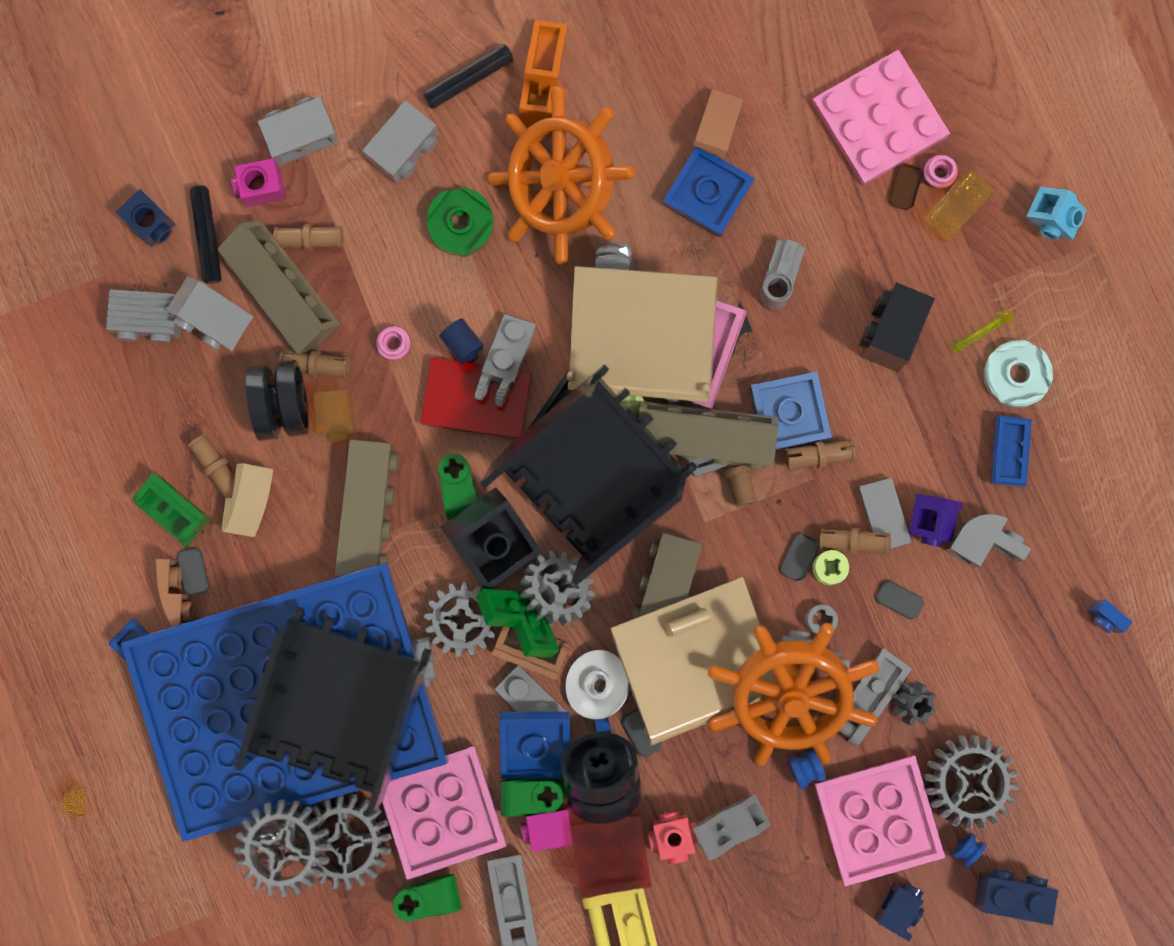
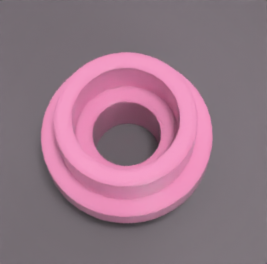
M946 155L933 156L924 166V178L934 188H947L957 178V165L952 158ZM942 168L945 171V177L940 178L936 176L934 170Z
M396 326L383 329L376 341L379 353L388 360L403 358L408 353L411 344L406 331ZM393 338L400 341L397 349L388 348V342Z

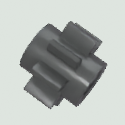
M915 681L913 687L903 682L901 684L902 688L892 695L895 705L892 712L902 717V722L910 726L914 724L915 720L926 724V719L936 711L933 702L936 695L926 690V685Z

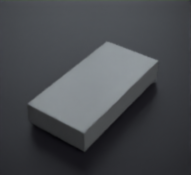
M892 477L858 487L870 531L873 533H891V549L912 543Z

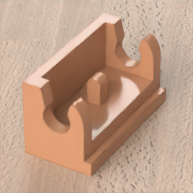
M503 627L491 655L557 680L570 644L555 639L559 651L552 658L524 657L514 627Z

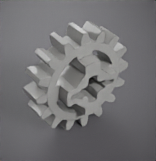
M549 551L544 557L541 555L537 556L532 561L533 564H529L525 568L524 572L527 576L520 580V585L527 587V589L520 596L524 599L529 598L530 603L526 609L529 611L535 608L538 611L536 614L538 621L546 616L548 617L549 626L555 624L558 619L562 626H566L571 620L574 622L579 620L583 616L582 613L590 609L591 605L588 601L595 596V593L588 590V588L594 583V579L585 578L577 586L571 581L579 561L578 557H575L570 562L567 560L566 552L563 551L556 558L554 552ZM552 569L550 574L540 575L542 571ZM572 601L575 602L573 606L563 609L564 604Z
M463 582L461 590H457L452 583L449 584L450 593L445 594L441 590L437 591V595L440 598L438 603L434 601L428 602L434 611L433 613L425 614L424 618L432 620L433 625L425 630L427 633H436L437 636L433 639L432 643L437 645L443 642L445 644L443 647L445 654L451 648H455L456 657L462 656L463 649H467L469 654L473 656L475 655L476 645L486 649L487 644L484 639L486 637H496L490 631L491 626H486L483 616L477 615L471 608V598L477 601L476 595L481 591V587L476 586L471 592L467 582ZM458 597L455 607L449 612H441L448 601ZM461 610H465L466 616L471 617V619H477L478 622L467 623L464 625V629L460 630L458 623L446 618L459 616ZM440 624L448 625L454 632L453 641L444 635ZM476 627L483 628L477 638L467 642L468 633Z

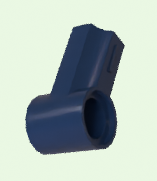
M464 318L453 322L439 335V338L448 348L453 359L458 361L459 364L474 362L479 358L478 353L484 347V344Z

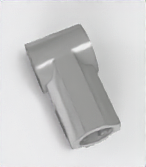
M778 239L759 294L761 303L769 310L776 311L782 309L791 297L805 251V247L801 246L798 242L788 239ZM773 285L779 286L785 295L779 298L774 297L769 293L768 287Z

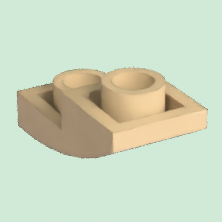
M244 463L236 465L232 498L225 499L221 532L255 537L266 508L273 469Z

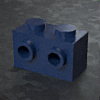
M993 869L992 874L979 873L974 907L984 913L1053 926L1059 890L1049 886L1048 879L1027 875L1026 881L1013 878L1014 873L999 869Z

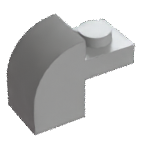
M985 514L961 524L954 532L952 542L947 544L944 551L975 568L982 565L991 548L1015 562L1024 561L1031 548L1023 544L1025 539L1010 530H1006L1005 533L1002 532L1008 520L1007 518L995 514Z
M753 794L704 818L697 823L698 826L693 828L699 847L705 852L710 861L721 856L733 846L759 835L771 824L756 794Z

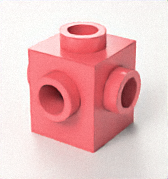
M679 811L658 815L659 820L652 821L654 831L647 832L651 852H658L660 860L667 859L668 864L688 861V855L695 853L693 844H697L696 834L693 830L696 827V823H689L686 814L679 815ZM671 833H678L681 836V841L678 845L673 846L668 843L667 839Z

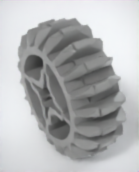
M971 735L969 745L965 736H957V748L952 741H945L944 744L948 753L945 754L942 750L936 749L934 754L940 759L939 763L930 760L927 762L928 767L935 769L934 775L924 774V780L934 782V786L925 788L926 794H937V797L929 803L930 806L938 808L943 805L938 816L945 819L951 815L950 824L955 827L963 819L964 829L971 830L975 819L977 827L985 829V817L992 824L996 825L999 823L996 815L997 811L1005 816L1009 814V810L1003 806L1005 801L1011 804L1016 803V798L1008 795L1009 790H1019L1018 784L1010 783V778L1019 775L1018 771L1006 769V767L1012 764V757L1007 756L1000 759L1005 749L998 745L991 751L993 740L985 738L980 746L978 735ZM971 753H978L985 757L981 763H976L972 768L968 769L955 761L959 757ZM992 766L997 776L995 794L989 789L987 784L988 777L992 773ZM948 769L956 780V785L951 792V798L948 797L945 787ZM961 773L975 777L974 782L981 791L968 787L969 783ZM973 796H977L987 803L976 810L967 811L958 808L962 801L966 802Z
M353 794L349 799V804H346L345 796L341 795L336 798L337 806L334 805L332 799L323 801L326 811L319 805L312 807L314 815L316 817L321 816L323 819L320 824L315 826L318 832L329 816L337 814L334 835L322 838L320 841L331 843L332 847L327 851H332L337 855L342 869L334 867L329 863H317L324 871V874L318 880L320 884H324L330 876L332 877V889H337L341 879H343L345 889L350 890L353 887L354 877L357 883L363 886L366 884L364 872L374 879L378 873L373 864L381 868L386 865L387 862L379 854L386 855L391 853V848L382 845V841L391 840L392 834H381L380 829L389 825L387 819L379 823L375 820L382 812L380 808H377L374 814L366 812L370 802L369 799H366L361 807H358V795ZM348 814L360 818L367 825L370 833L355 831L351 825V819H348ZM309 816L308 819L312 821L314 817ZM303 829L298 831L299 836L308 838ZM343 833L348 834L347 838L350 836L352 840H357L347 847V851L342 849L343 845L339 846L338 843H332L342 837ZM309 839L308 842L299 843L310 850ZM372 844L371 853L367 861L353 869L352 861L354 860L355 849ZM300 859V861H301L302 864H305V863L308 862V861H305V860Z
M281 799L277 803V811L271 802L265 803V815L257 808L251 812L255 822L249 819L243 820L242 825L249 833L239 832L236 834V839L245 842V845L234 848L235 854L245 855V858L238 861L236 865L238 868L248 866L250 871L243 875V879L247 881L255 876L257 878L253 885L255 890L260 889L266 883L267 896L273 895L277 886L281 898L288 895L289 886L295 895L302 892L301 882L306 887L311 888L314 885V880L310 874L319 878L324 874V871L317 863L328 864L330 861L328 856L320 854V851H326L332 847L331 843L320 841V838L329 834V830L326 828L319 832L317 831L315 826L320 824L323 819L321 816H318L310 821L308 817L313 810L310 806L306 807L301 814L298 813L300 808L299 801H294L290 809L287 810L286 800ZM285 819L284 827L280 829L277 837H263L259 835L262 828L269 821ZM296 824L306 833L310 843V850L306 846L299 844L296 840ZM285 837V847L293 853L288 852L281 859V849L273 844H279ZM256 846L259 847L258 850L266 852L269 856L270 872L259 861ZM302 859L308 861L305 868L299 874L287 877L281 876L282 869L286 867L288 860L299 861Z

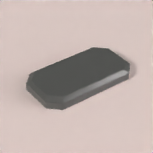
M805 534L795 536L780 568L782 574L796 582L803 580L819 547L817 541Z
M197 548L180 551L176 558L178 567H181L184 592L190 596L206 592L209 588V582L202 551Z
M890 580L883 582L876 594L878 604L909 620L917 618L924 605L921 596Z
M638 709L623 717L622 725L639 756L648 757L660 750L661 742L651 746L649 738L644 734L645 726Z

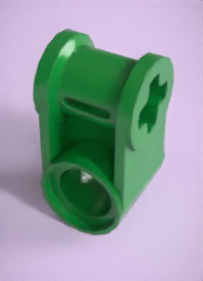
M457 453L445 455L438 465L447 521L478 500L469 464L462 455ZM451 461H456L458 466H464V470L459 471L458 478H453L450 473L445 474V469L450 467Z
M507 779L498 781L501 817L554 812L566 799L565 786L557 779ZM547 786L551 787V792L558 794V797L552 801V804H548L547 798L541 797V793L547 790Z
M446 874L424 882L407 885L397 892L393 902L395 915L406 922L431 916H442L463 909L455 874ZM406 895H410L412 900H418L419 903L415 905L414 911H409L407 906H401Z

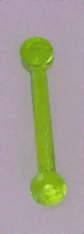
M1009 310L1004 311L999 319L952 348L956 353L1003 323H1011L1014 320V314Z

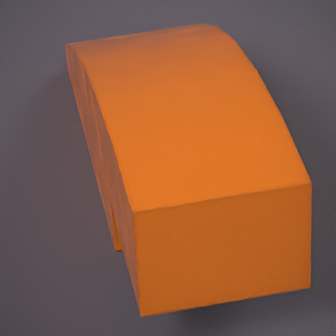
M534 20L519 106V119L524 125L531 126L542 119L552 117L551 90L553 87L559 86L567 24Z

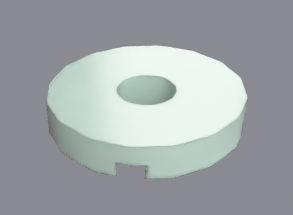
M1025 340L1009 341L1000 345L988 357L984 367V383L989 394L1000 404L1011 408H1025L1040 401L1048 392L1053 381V367L1048 355L1041 348ZM1019 365L1026 370L1027 378L1023 383H1017L1011 378L1010 369L1012 366Z

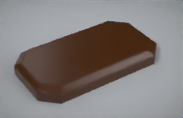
M903 164L898 167L889 197V202L893 207L907 211L914 206L923 175L919 167L909 164Z

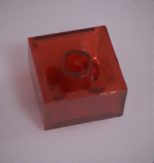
M639 812L631 813L617 822L596 824L586 821L571 823L570 827L581 898L652 887Z

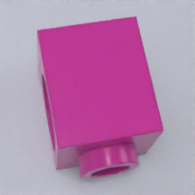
M274 158L234 166L236 178L231 179L235 197L241 198L247 207L286 199L280 167ZM258 177L265 179L260 189H250L252 180Z
M568 807L559 808L550 813L527 815V822L521 823L524 844L530 843L532 852L571 846L574 843Z

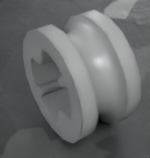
M828 605L814 606L806 613V628L814 635L820 629L819 624L813 623V616H818L816 613L818 610L823 611L824 616H829L830 624L834 630L838 624L837 613Z

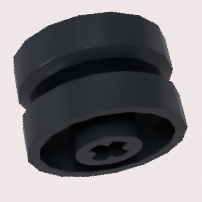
M296 360L279 362L275 375H273L267 365L248 367L246 370V395L251 424L257 440L277 439L281 431V424L286 434L290 437L308 435V398L299 363Z
M592 733L573 741L564 751L560 763L568 806L577 817L590 823H613L629 816L639 805L642 787L635 748L627 739L613 733Z

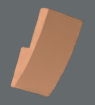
M712 89L693 146L701 148L707 153L725 156L743 99Z
M156 559L157 587L168 621L172 627L192 621L194 605L193 602H189V595L176 594V587L179 588L182 582L181 567H177L176 560Z

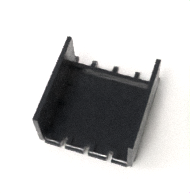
M605 364L504 449L503 453L491 463L480 483L486 488L504 472L514 483L524 476L526 481L520 485L521 491L537 508L546 501L550 504L542 513L560 532H563L569 526L572 528L565 538L581 554L571 580L575 586L680 502L687 477L698 467L692 461L682 468L669 453L677 443L670 439L662 446L646 428L654 419L650 413L639 420L622 402L630 394V391L625 387L615 394L602 380L601 377L605 376L609 371Z
M298 606L293 620L277 630L234 769L241 771L257 757V754L282 763L286 752L291 753L288 761L289 766L315 774L320 762L324 764L321 776L347 785L351 780L352 774L358 775L355 787L372 793L366 812L374 814L383 801L388 785L391 782L432 650L425 648L422 652L421 660L399 653L402 640L397 638L394 639L391 650L365 642L368 634V629L361 627L357 639L332 631L335 618L329 616L325 621L324 627L321 628L303 622L305 608Z

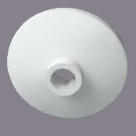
M594 650L583 654L573 663L567 674L565 689L571 707L578 714L589 719H604L613 715L622 707L628 696L630 685L619 657L608 651ZM605 680L606 687L603 692H600L599 685Z

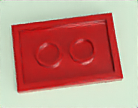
M431 357L421 425L517 439L523 434L532 373L520 370L514 388L511 387L503 407L495 405V395L501 383L491 380L487 395L483 400L475 398V391L484 365L467 362L459 364L458 361Z

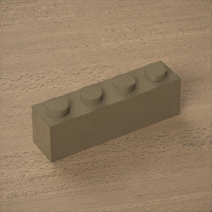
M261 220L240 223L217 249L225 259L226 265L236 273L245 285L246 291L255 298L265 311L266 317L275 324L284 336L288 346L297 355L317 349L341 325Z
M642 401L638 419L640 420L650 413L654 419L646 428L662 446L670 439H673L677 445L669 453L677 455V458L681 460L694 461L698 457L708 458L713 463L720 465H729L733 461L745 463L747 467L754 469L774 466L779 417Z
M349 441L335 577L388 562V554H383L384 540H390L392 521L387 520L388 506L393 507L395 501V487L390 486L392 473H397L399 465V453L394 452V447L390 443Z
M662 533L660 540L653 539L648 558L653 559L654 563L651 573L645 571L643 573L639 591L645 594L641 606L634 605L630 620L688 597L702 544Z

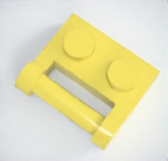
M642 883L582 898L584 909H588L596 946H611L601 907L607 904L612 905L621 946H657Z

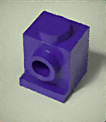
M917 493L909 534L922 536L920 543L941 547L942 541L952 542L958 510L962 509L963 502Z

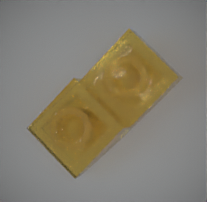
M970 167L923 216V220L947 242L976 213L995 190Z

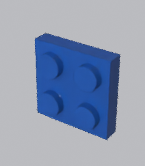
M695 147L663 200V205L714 235L721 237L755 178L718 156Z
M500 712L501 779H563L560 762L564 751L570 746V712Z

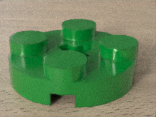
M461 188L443 191L435 197L428 208L427 228L431 239L439 249L448 254L468 257L482 249L492 236L494 217L490 205L480 193L473 189ZM463 214L468 216L466 220L468 226L465 229L459 228L457 230L453 228L455 223L452 218L455 215L457 217H461Z

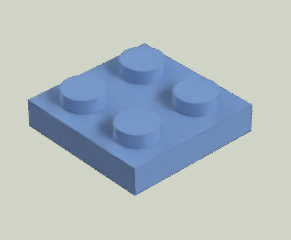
M817 371L750 386L755 413L779 417L776 450L832 438Z

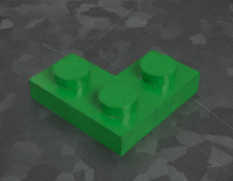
M482 589L476 595L486 626L514 627L524 657L552 658L559 651L546 616L538 621L536 619L538 611L535 608L527 611L526 607L530 600L529 598H521V591Z

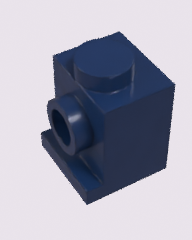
M893 882L873 919L878 924L910 942L913 935L908 932L910 925L915 927L923 915L924 908L921 906L924 901L921 898L924 892L908 882H905L903 887Z

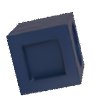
M141 189L116 211L151 247L156 243L161 244L166 241L172 233V228L176 225ZM149 214H155L153 224L149 227H142L143 218Z

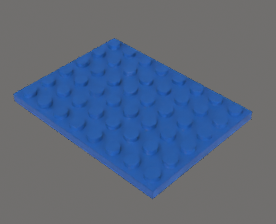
M388 562L121 643L182 842L242 825L245 819L255 821L251 812L258 808L265 815L264 804L267 802H271L277 811L278 801L285 799L287 810H289L294 801H299L300 807L361 790L355 787L358 777L356 774H352L351 780L347 785L321 776L324 764L320 762L315 774L289 766L288 761L291 755L289 752H286L282 763L257 754V757L241 771L234 769L277 630L293 620L298 606L305 608L303 622L323 628L329 616L335 618L332 628L334 632L357 639L359 631L363 627L368 629L365 642L391 650L393 641L397 638L402 640L399 653L418 659ZM424 678L391 781L443 766L449 762Z

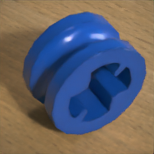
M972 832L966 835L952 852V856L955 859L961 858L962 865L965 868L971 866L986 848L985 843L975 840L976 835Z

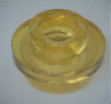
M76 784L70 785L69 792H63V813H69L70 820H75L76 816L85 815V788H76Z

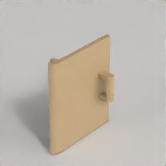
M575 266L570 371L566 376L567 381H569L568 389L574 390L605 364L609 371L601 378L615 394L626 387L630 391L629 395L709 402L718 277Z
M743 577L609 628L645 726L644 734L649 738L651 746L709 723L712 718L734 711L733 685L711 679L707 671L710 666L717 665L738 672L742 664L761 649L753 634L755 627L759 626L760 623ZM772 669L759 678L776 683L777 680ZM750 691L748 702L753 704L770 696Z

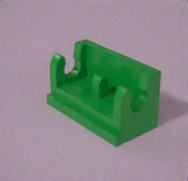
M155 473L149 476V479L132 499L137 507L142 509L187 548L212 520L163 477Z

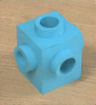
M1040 187L1026 217L1040 230L1039 234L1047 239L1054 241L1059 238L1073 240L1078 228L1083 223L1087 210L1077 200V195L1069 190Z

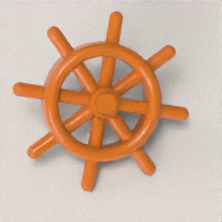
M555 86L551 90L552 117L542 119L529 128L515 114L511 113L505 117L506 125L518 137V141L510 156L508 172H492L488 175L487 180L492 186L508 185L513 204L520 214V218L508 232V239L511 242L519 241L530 226L541 232L554 234L555 262L558 265H564L568 261V234L583 231L593 224L606 240L615 238L616 230L602 213L610 200L614 180H631L635 177L636 171L632 166H613L609 148L600 135L614 117L613 109L611 107L602 108L591 124L576 118L565 117V90L562 86ZM566 132L578 139L567 156ZM551 135L552 156L542 146V142ZM587 152L591 166L581 167L578 163ZM533 157L542 165L540 170H530ZM530 184H542V189L534 198ZM580 187L590 188L588 196L581 191ZM567 195L579 208L569 218H567ZM552 197L554 218L543 211V208Z
M829 623L821 625L812 643L806 641H784L774 644L767 628L759 625L755 627L753 634L761 649L751 655L742 664L738 672L717 665H712L708 668L707 673L711 679L733 685L734 711L712 718L709 721V728L717 732L740 723L742 728L751 737L761 742L754 757V762L758 766L766 765L774 748L797 750L812 747L821 764H828L831 761V754L825 741L837 734L848 720L869 727L877 724L878 718L874 713L853 707L854 691L852 682L876 674L880 668L879 663L875 660H869L847 669L844 662L835 653L826 648L834 633V628ZM815 668H819L829 675L808 683ZM772 669L777 680L776 683L759 678ZM838 687L835 701L816 696ZM750 691L770 696L753 704L748 702ZM778 709L772 723L760 717ZM813 709L826 714L813 721L808 710ZM790 717H796L800 726L793 727L786 725Z

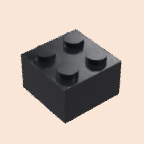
M897 282L890 291L884 289L871 313L876 319L871 321L869 326L865 328L860 339L859 346L864 348L860 357L895 372L902 369L911 358L935 298Z
M496 487L440 527L483 589H492L542 553V550L509 501Z

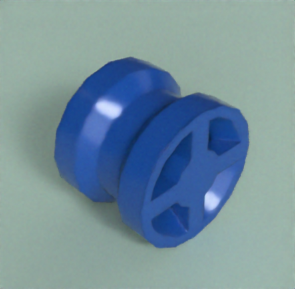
M812 747L805 750L804 755L799 757L792 755L787 758L792 775L800 790L807 788L808 784L812 781L821 782L826 780L821 762Z

